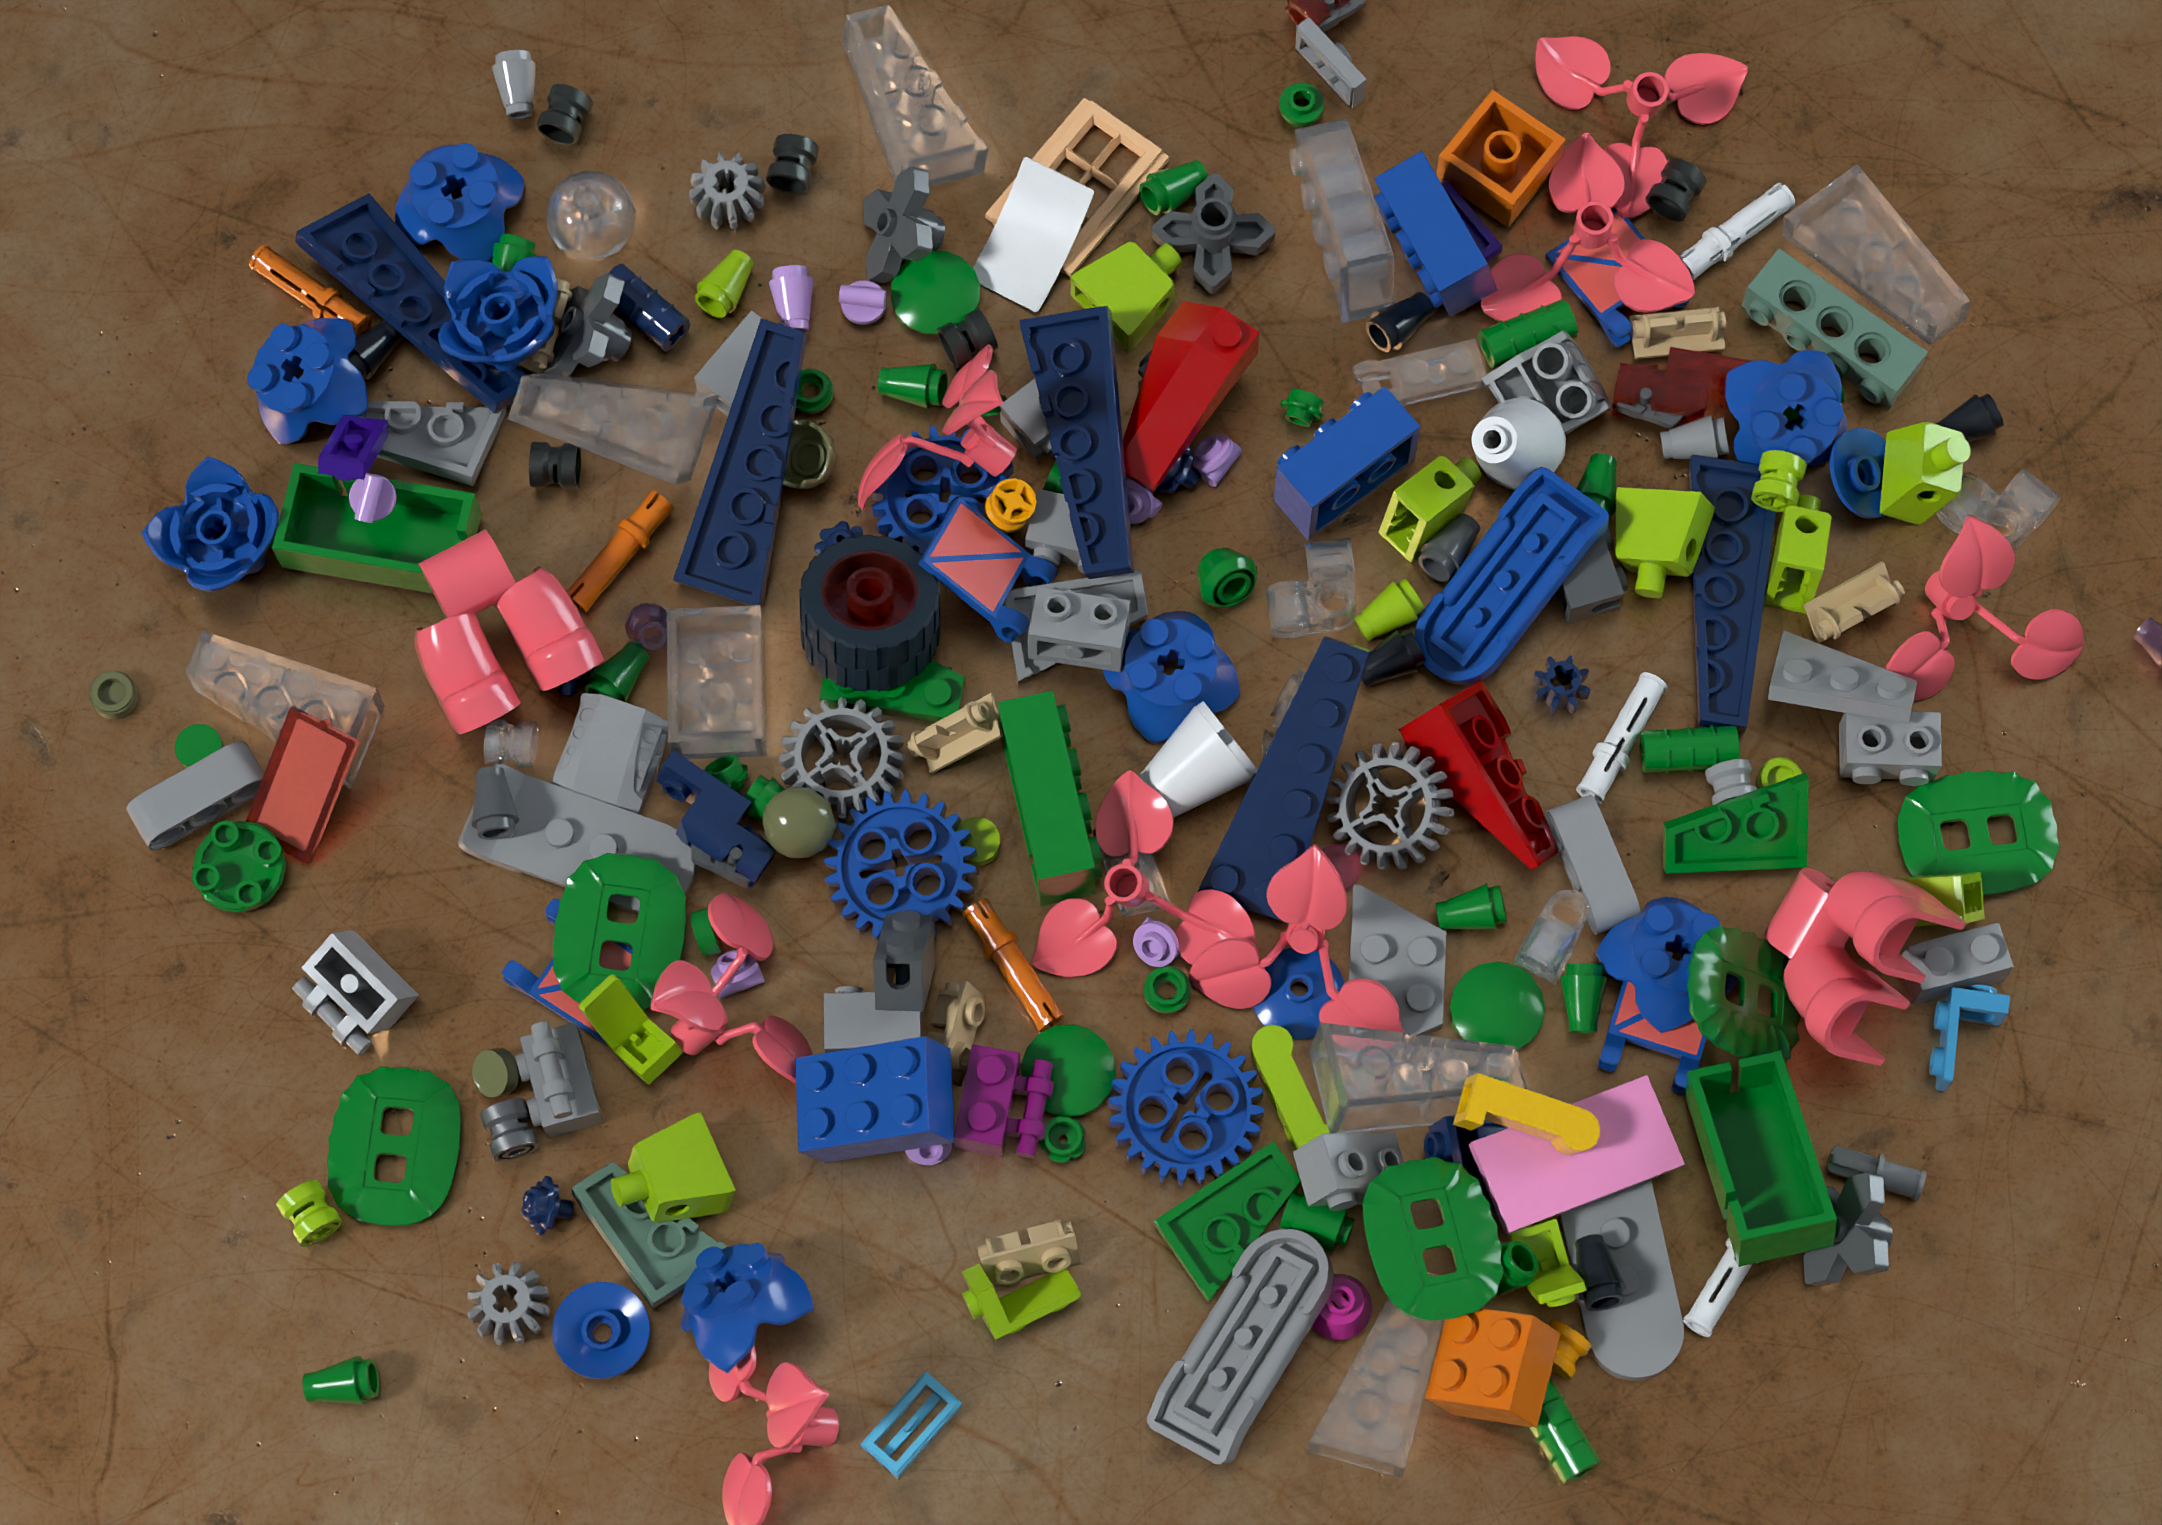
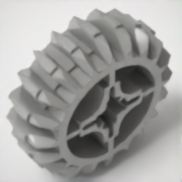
M841 696L838 700V708L830 709L829 703L824 699L820 702L821 713L818 715L813 710L805 708L803 715L806 724L792 720L790 729L794 736L782 738V747L788 752L779 755L780 766L787 768L781 774L784 784L792 785V787L812 789L830 802L831 809L837 811L839 822L844 823L848 818L847 811L851 808L858 810L861 814H865L866 798L870 797L878 807L882 805L879 795L884 796L885 791H888L892 798L895 796V789L890 783H902L904 776L898 767L906 764V755L898 751L904 746L902 736L892 735L896 729L893 720L881 722L883 715L880 708L876 707L868 714H865V701L860 699L855 703L853 709H848L846 698ZM847 729L857 731L858 733L850 737H842L834 731ZM818 739L824 754L815 762L816 768L807 773L804 768L806 755L810 747ZM878 747L881 752L880 763L873 776L867 780L861 765L870 757L869 752ZM833 750L837 755L844 754L845 759L847 755H850L852 770L848 765L841 766L840 761L838 765H835ZM842 782L852 789L838 791L825 787L833 783Z
M1393 742L1387 757L1383 745L1376 743L1372 746V760L1364 750H1358L1355 752L1356 760L1360 765L1358 768L1346 761L1341 764L1342 770L1349 776L1346 781L1336 777L1332 778L1331 784L1342 790L1340 797L1330 795L1326 798L1328 804L1339 805V812L1329 814L1327 821L1329 823H1343V827L1336 830L1333 834L1335 840L1341 841L1349 837L1352 838L1346 845L1345 853L1354 855L1363 848L1360 856L1361 864L1370 865L1377 855L1378 868L1388 870L1393 856L1397 868L1406 869L1408 867V852L1415 862L1421 863L1425 860L1424 853L1420 847L1422 844L1432 851H1437L1440 847L1438 842L1431 837L1432 833L1448 835L1450 829L1445 825L1439 824L1438 821L1440 816L1452 817L1454 810L1448 807H1441L1440 800L1453 797V791L1450 789L1437 790L1436 786L1443 783L1447 779V775L1445 772L1439 771L1429 776L1428 773L1436 762L1432 757L1424 758L1417 765L1420 756L1418 748L1410 747L1403 758L1402 744ZM1400 767L1414 776L1418 782L1395 790L1387 780L1382 778L1379 770ZM1367 780L1368 784L1366 786L1370 793V802L1363 811L1359 812V816L1356 817V797L1360 787ZM1424 795V817L1418 829L1413 833L1412 828L1414 827L1410 820V810L1415 803L1421 800V796ZM1386 796L1394 799L1402 798L1398 800L1399 807H1394L1398 810L1395 816L1384 813L1379 814L1382 812L1381 805H1386L1382 802ZM1381 823H1386L1393 833H1397L1401 843L1383 846L1371 840L1363 830L1370 826L1375 827Z

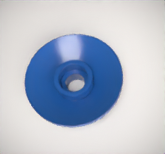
M1854 428L1841 434L1833 445L1830 456L1831 479L1836 493L1850 511L1863 518H1878L1884 516L1880 514V501L1886 441L1870 429Z
M1293 948L1283 949L1271 965L1264 967L1271 977V987L1264 1000L1253 1006V1009L1264 1026H1281L1289 1032L1292 1040H1308L1318 1037L1326 1032L1319 1020L1320 1009L1326 1002L1332 1000L1326 991L1319 952L1314 951L1302 954L1296 952ZM1330 959L1334 985L1340 992L1345 982L1340 970ZM1295 982H1302L1308 987V992L1303 996H1296L1291 992L1290 987Z
M593 1282L571 1292L558 1307L552 1325L553 1343L563 1363L575 1373L591 1379H609L627 1372L643 1356L650 1337V1321L643 1303L632 1291L612 1282ZM601 1326H608L612 1329L611 1337L605 1342H599L594 1337L595 1331Z

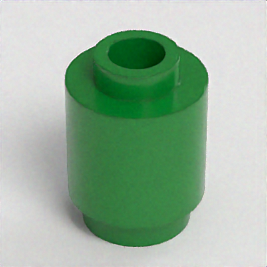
M1292 1192L1284 1210L1280 1228L1294 1229L1307 1233L1324 1250L1334 1252L1337 1244L1346 1246L1355 1219L1347 1216L1349 1209L1330 1211L1329 1206L1308 1207L1305 1194L1301 1195Z

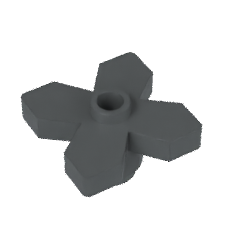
M910 166L897 176L892 192L877 189L864 198V224L877 233L866 255L867 280L884 284L897 276L902 259L918 262L941 246L945 235L944 221L941 217L936 216L934 211L923 208L929 195L927 170Z
M1212 173L1195 188L1196 207L1192 214L1169 211L1152 226L1151 233L1152 238L1160 246L1167 243L1177 253L1196 251L1193 278L1211 294L1217 292L1232 278L1230 252L1259 255L1275 240L1276 229L1259 213L1236 215L1232 207L1234 189L1217 173Z
M607 273L596 278L589 291L580 286L570 289L572 298L566 303L561 320L562 332L557 337L552 351L554 359L552 362L547 363V367L543 369V372L557 379H562L571 375L578 363L591 367L609 359L619 361L625 355L631 343L632 330L625 326L622 319L612 315V312L619 304L625 283L624 280Z
M1867 1172L1847 1178L1840 1194L1834 1187L1826 1186L1837 1218L1834 1246L1805 1253L1803 1256L1805 1283L1821 1287L1839 1283L1847 1265L1853 1273L1872 1275L1887 1271L1889 1269L1888 1248L1892 1241L1893 1232L1890 1222L1879 1213L1885 1203L1883 1176Z

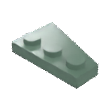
M611 1162L573 1186L571 1193L653 1309L685 1288L687 1280L697 1267L696 1259L703 1250L709 1247L723 1249L728 1246L721 1241L718 1243L700 1230L699 1225L690 1218L661 1223L653 1222L642 1200L619 1207L612 1194L611 1179L628 1173Z

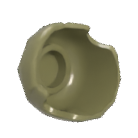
M793 421L783 482L784 486L793 489H810L817 487L820 483H824L832 474L837 459L834 439L822 426H818L811 421Z
M789 787L775 794L763 812V826L767 840L778 853L789 858H809L824 850L837 829V823L834 820L830 802L810 788Z

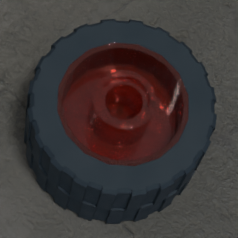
M862 535L855 538L848 537L841 539L840 542L834 545L830 544L823 549V552L818 556H814L809 562L808 569L802 575L801 588L799 589L802 648L806 651V658L811 666H815L818 673L825 679H830L836 685L844 688L856 689V691H884L894 686H902L913 677H918L925 670L926 665L932 662L940 639V585H938L935 575L928 573L918 565L923 554L914 550L913 546L887 536Z

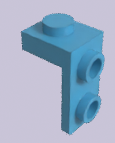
M1971 985L1968 989L1952 987L1944 1001L1937 1002L1934 1015V1029L1941 1030L1940 1047H1933L1929 1065V1074L1937 1076L1936 1090L1946 1091L1953 1082L1959 1020L2000 1026L2009 1012L2010 995L1997 994V989L1991 986Z

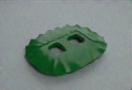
M1988 770L1976 773L1966 771L1958 775H1945L1934 781H1929L1925 785L1918 786L1905 796L1897 818L1901 852L1905 865L1913 877L1981 872L1983 895L2012 891L2037 883L2052 870L2054 860L2060 848L2057 839V823L2053 817L2051 801L2041 793L2035 781L2022 778L2016 772L1998 773ZM2010 816L2014 821L2017 841L2009 844H1993L1989 836L1987 819L1990 817ZM1946 822H1964L1968 829L1970 847L1957 850L1946 849L1943 845L1940 825Z
M605 853L599 857L583 861L576 871L568 877L559 903L553 940V971L564 993L580 1004L593 989L598 987L609 975L614 974L620 979L642 1010L651 1007L654 989L660 975L667 966L674 961L680 960L684 945L686 895L675 873L666 869L655 859L641 858L632 854ZM611 896L635 897L640 901L638 919L635 923L613 922L607 918L608 903ZM604 942L626 943L632 947L631 964L627 970L603 968L599 964L601 947Z
M1722 925L1705 932L1694 944L1688 966L1689 978L1687 983L1689 1013L1696 1021L1701 1034L1708 1038L1716 1047L1743 1059L1780 1050L1782 1051L1784 1061L1790 1059L1791 1049L1800 1040L1797 1027L1801 1015L1789 1000L1783 980L1784 970L1788 964V961L1785 960V954L1772 947L1766 939L1757 938L1754 932H1742L1739 928H1725ZM1727 973L1736 976L1740 981L1738 1005L1727 1001L1725 997ZM1759 986L1771 992L1770 1002L1772 1010L1770 1017L1764 1016L1758 1011Z
M381 1066L370 1073L356 1076L349 1088L341 1093L339 1108L333 1117V1127L328 1138L329 1153L327 1166L329 1174L327 1186L333 1195L337 1207L362 1222L378 1225H410L431 1216L442 1205L448 1195L454 1177L461 1131L460 1104L449 1083L441 1080L431 1071L414 1070L408 1067L390 1068ZM388 1108L412 1110L414 1116L410 1134L400 1136L382 1133L381 1127L384 1111ZM380 1155L405 1157L407 1164L403 1181L399 1183L377 1181L374 1177L377 1158Z
M1438 1157L1424 1160H1409L1399 1165L1386 1167L1377 1177L1369 1182L1363 1200V1221L1367 1244L1380 1284L1387 1297L1398 1309L1409 1316L1427 1321L1454 1319L1479 1311L1497 1295L1499 1283L1504 1273L1501 1263L1502 1247L1497 1237V1223L1491 1215L1489 1202L1482 1194L1479 1180L1469 1175L1460 1163L1446 1162ZM1435 1200L1439 1204L1443 1224L1422 1230L1416 1228L1412 1219L1410 1205ZM1444 1246L1450 1248L1455 1261L1456 1271L1440 1276L1429 1275L1424 1263L1423 1251Z

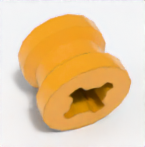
M1011 478L1001 481L985 501V518L1004 533L1016 532L1024 526L1035 511L1037 503L1035 492L1023 480ZM1003 502H1004V506L1006 507L1005 512H1004V508H1003V506H1002V503H1003Z
M1550 1320L1548 1326L1560 1333L1551 1373L1563 1379L1571 1380L1576 1372V1361L1579 1357L1586 1356L1592 1345L1585 1337L1571 1327L1559 1321Z

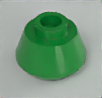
M1231 548L1213 549L1206 553L1197 569L1200 593L1205 603L1212 607L1227 608L1245 600L1256 585L1258 569L1255 562Z

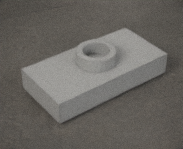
M1309 17L1297 25L1295 49L1349 107L1354 108L1365 99L1367 79L1352 64L1351 56L1346 48L1339 42L1333 43Z

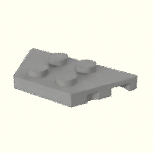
M1354 884L1352 890L1348 981L1359 978L1371 979L1385 986L1392 993L1399 1006L1404 1036L1391 1045L1377 1049H1357L1346 1046L1345 1066H1354L1360 1063L1361 1059L1385 1049L1386 1051L1404 1045L1411 1038L1416 1036L1423 1037L1442 1029L1444 1012L1446 931L1362 885Z

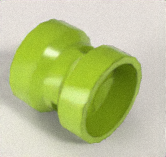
M1771 450L1762 453L1758 468L1761 473V479L1754 484L1751 496L1752 501L1764 509L1775 512H1784L1785 507L1789 505L1797 506L1800 493L1796 487L1797 483L1804 478L1807 466L1805 460L1785 451Z
M318 1180L306 1181L285 1193L276 1204L283 1217L291 1220L294 1224L293 1234L301 1247H307L322 1241L334 1233L343 1222L336 1209L326 1204L324 1200L326 1193Z

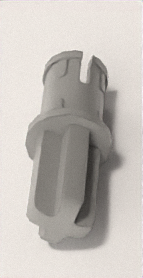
M1838 1145L1832 1148L1827 1161V1171L1831 1174L1844 1178L1865 1172L1882 1175L1884 1190L1911 1197L1918 1201L1926 1178V1171H1919L1887 1161L1884 1154L1880 1153L1877 1158Z

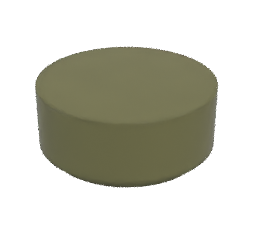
M107 671L100 674L93 680L89 689V699L94 709L102 717L111 720L128 716L137 706L139 699L136 685L127 674L121 671Z
M494 1048L484 1050L476 1056L473 1062L472 1075L477 1089L483 1095L498 1097L510 1094L516 1088L519 1080V1069L516 1059L508 1050Z

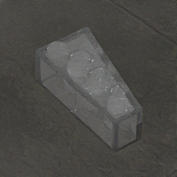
M890 5L846 15L843 44L894 183L897 176L910 166L928 171L929 187L984 173L989 147L980 135L976 136L967 123L968 117L959 104L955 105L942 87L943 81L934 69L930 70L919 54V47Z
M1348 119L1296 129V148L1289 150L1291 168L1294 176L1301 175L1303 183L1300 184L1303 205L1305 210H1311L1314 238L1317 245L1320 244L1326 275L1331 282L1341 321L1346 323L1371 317L1374 311L1395 303L1394 254L1376 201L1373 198L1374 195Z
M1858 164L1784 216L1782 236L1929 345L1967 319L1970 304L1969 298Z
M537 373L521 377L508 420L676 485L691 480L720 395Z
M202 631L185 671V674L198 693L242 721L252 724L278 744L281 743L288 747L299 718H303L348 742L349 746L336 780L351 789L385 707L376 687Z
M1320 1022L1309 1051L1330 1134L1432 1125L1445 1116H1455L1465 1079L1476 1073L1527 1089L1516 1046Z
M1427 1272V1273H1428L1429 1275H1431V1276H1440V1275H1436V1274ZM1388 1299L1312 1435L1307 1452L1402 1478L1443 1320L1427 1321L1414 1318L1403 1313Z

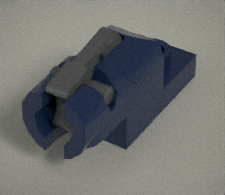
M672 750L662 764L656 782L662 785L665 793L679 802L686 801L691 804L680 821L676 835L684 844L691 848V861L694 864L719 874L742 887L752 889L772 861L776 850L749 824L746 827L741 825L751 805V801Z

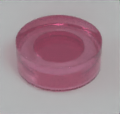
M1328 845L1322 851L1336 868L1347 892L1359 880L1361 872L1360 859L1357 853L1352 855L1345 853L1346 845Z

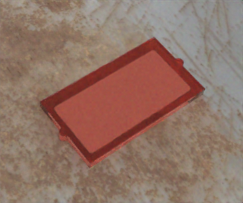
M295 706L290 707L246 822L260 824L275 835L284 852L306 864L312 863L360 741L331 726L329 719L320 720Z

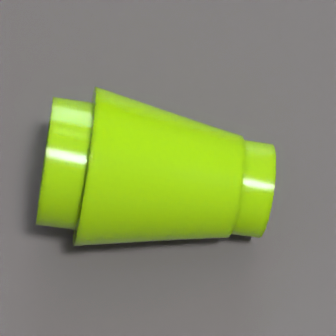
M732 250L727 257L697 284L698 292L695 295V301L698 306L706 313L718 318H723L727 313L735 311L751 270L754 267L753 260L742 251Z
M1403 579L1397 584L1392 581L1360 612L1361 614L1353 619L1367 641H1370L1375 637L1418 620L1417 615L1424 611L1425 607L1410 583Z

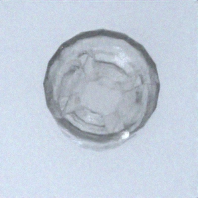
M497 718L487 723L484 739L485 764H503L505 761L513 759L518 767L533 768L538 751V723L521 721L516 728H514L513 724H508L505 719Z

